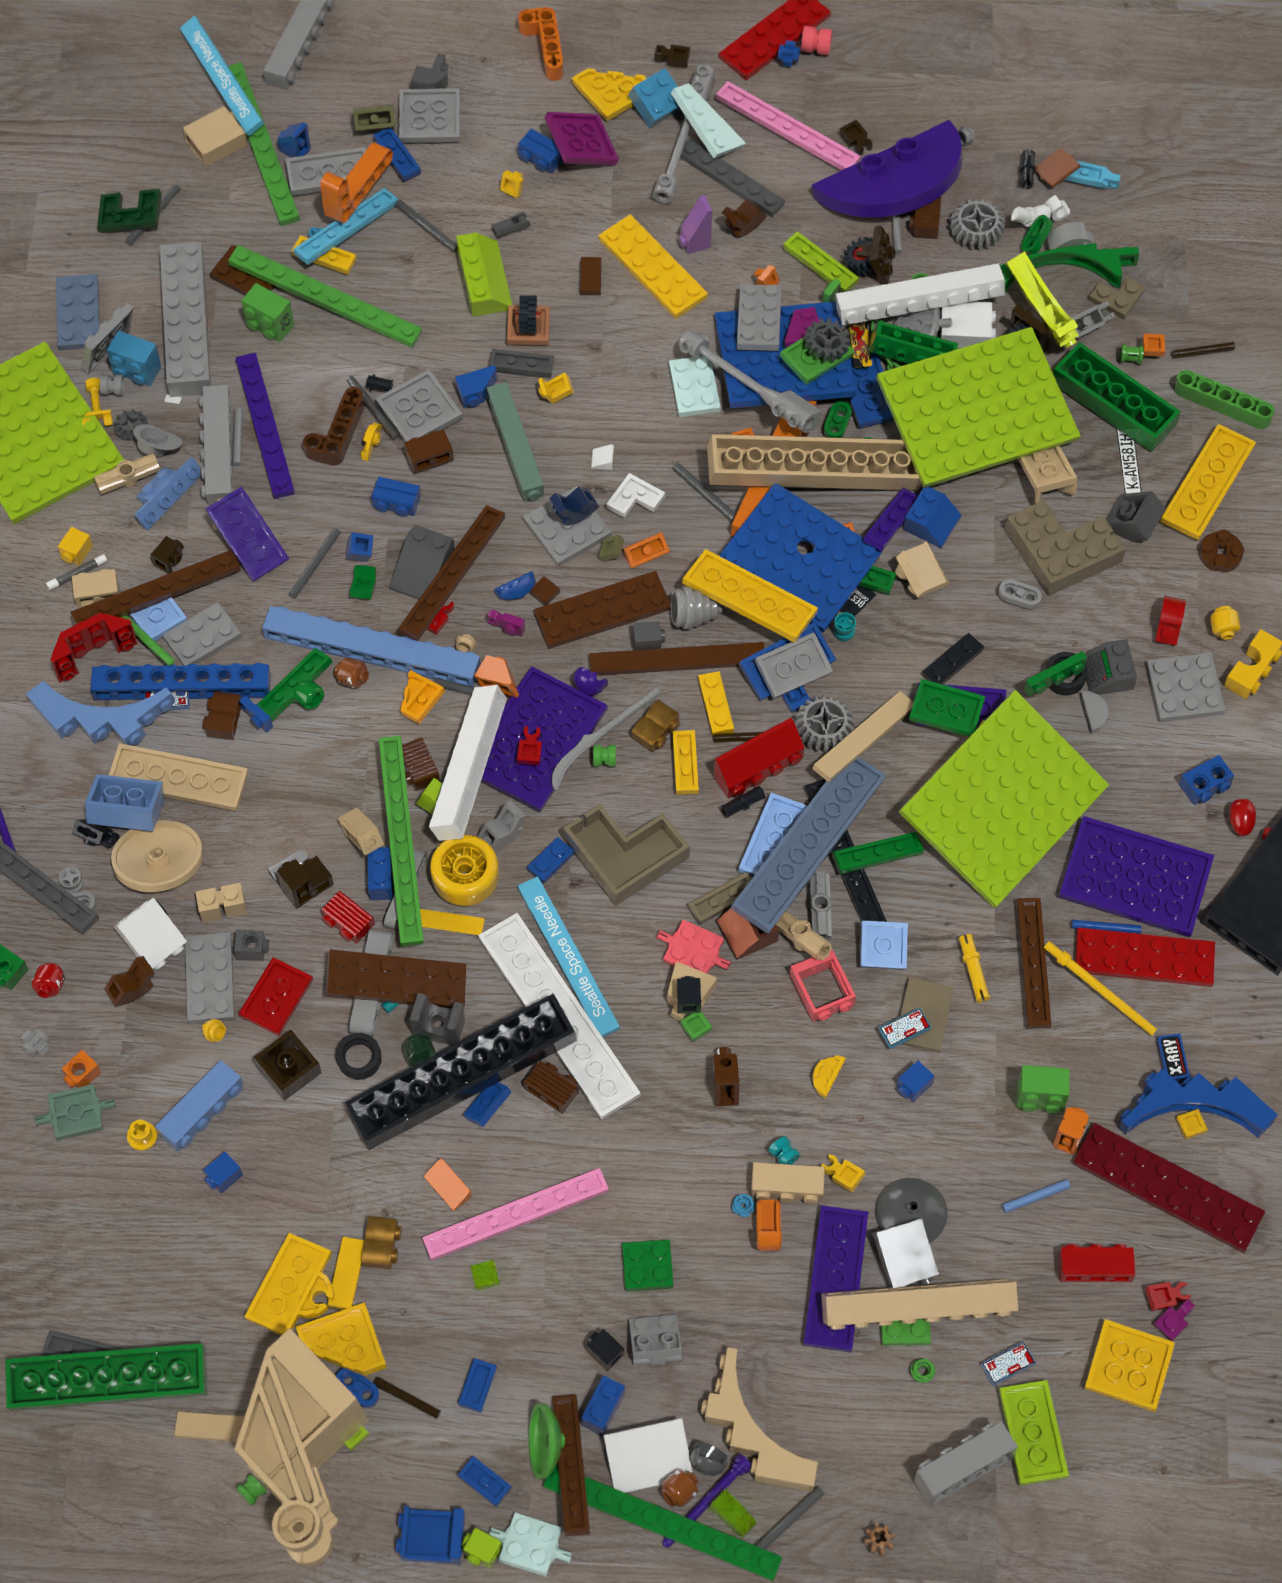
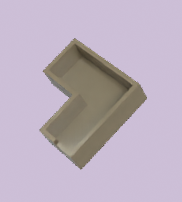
M1043 500L1007 517L1006 533L1047 596L1123 561L1126 549L1117 535H1113V529L1104 516L1066 533L1046 501Z
M601 804L584 814L585 829H583L581 817L563 827L564 840L574 850V853L616 906L689 859L690 846L664 813L627 837Z

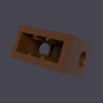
M721 1047L717 1049V1054L713 1056L715 1107L739 1106L737 1055L731 1054L730 1048Z

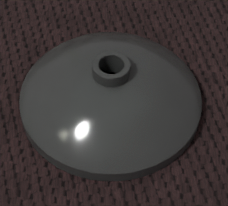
M904 1178L891 1183L883 1190L877 1202L876 1218L880 1229L921 1218L928 1241L931 1243L939 1237L946 1225L947 1205L940 1191L929 1182L917 1178ZM914 1204L917 1206V1209L911 1210L909 1205Z

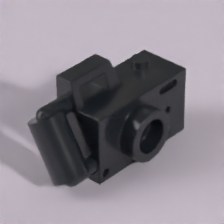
M86 819L76 820L72 833L83 837L85 843L93 846L102 844L106 848H111L120 839L119 834L115 833L114 830L103 825L87 824Z

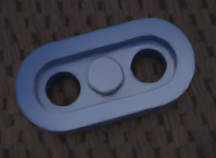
M342 1368L338 1371L336 1377L357 1398L361 1407L371 1408L377 1404L379 1391L375 1384L366 1377L348 1369ZM347 1378H351L353 1380L352 1384L350 1385L344 1384V1381ZM370 1393L372 1396L370 1399L365 1400L363 1395Z

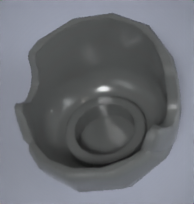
M697 1441L691 1452L693 1466L704 1475L716 1476L724 1471L728 1463L727 1454L705 1442Z

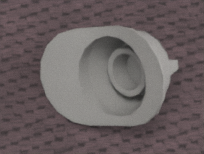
M138 425L133 430L134 436L138 439L137 445L139 450L146 455L153 453L155 457H160L167 450H174L182 445V439L179 436L163 431L153 425Z

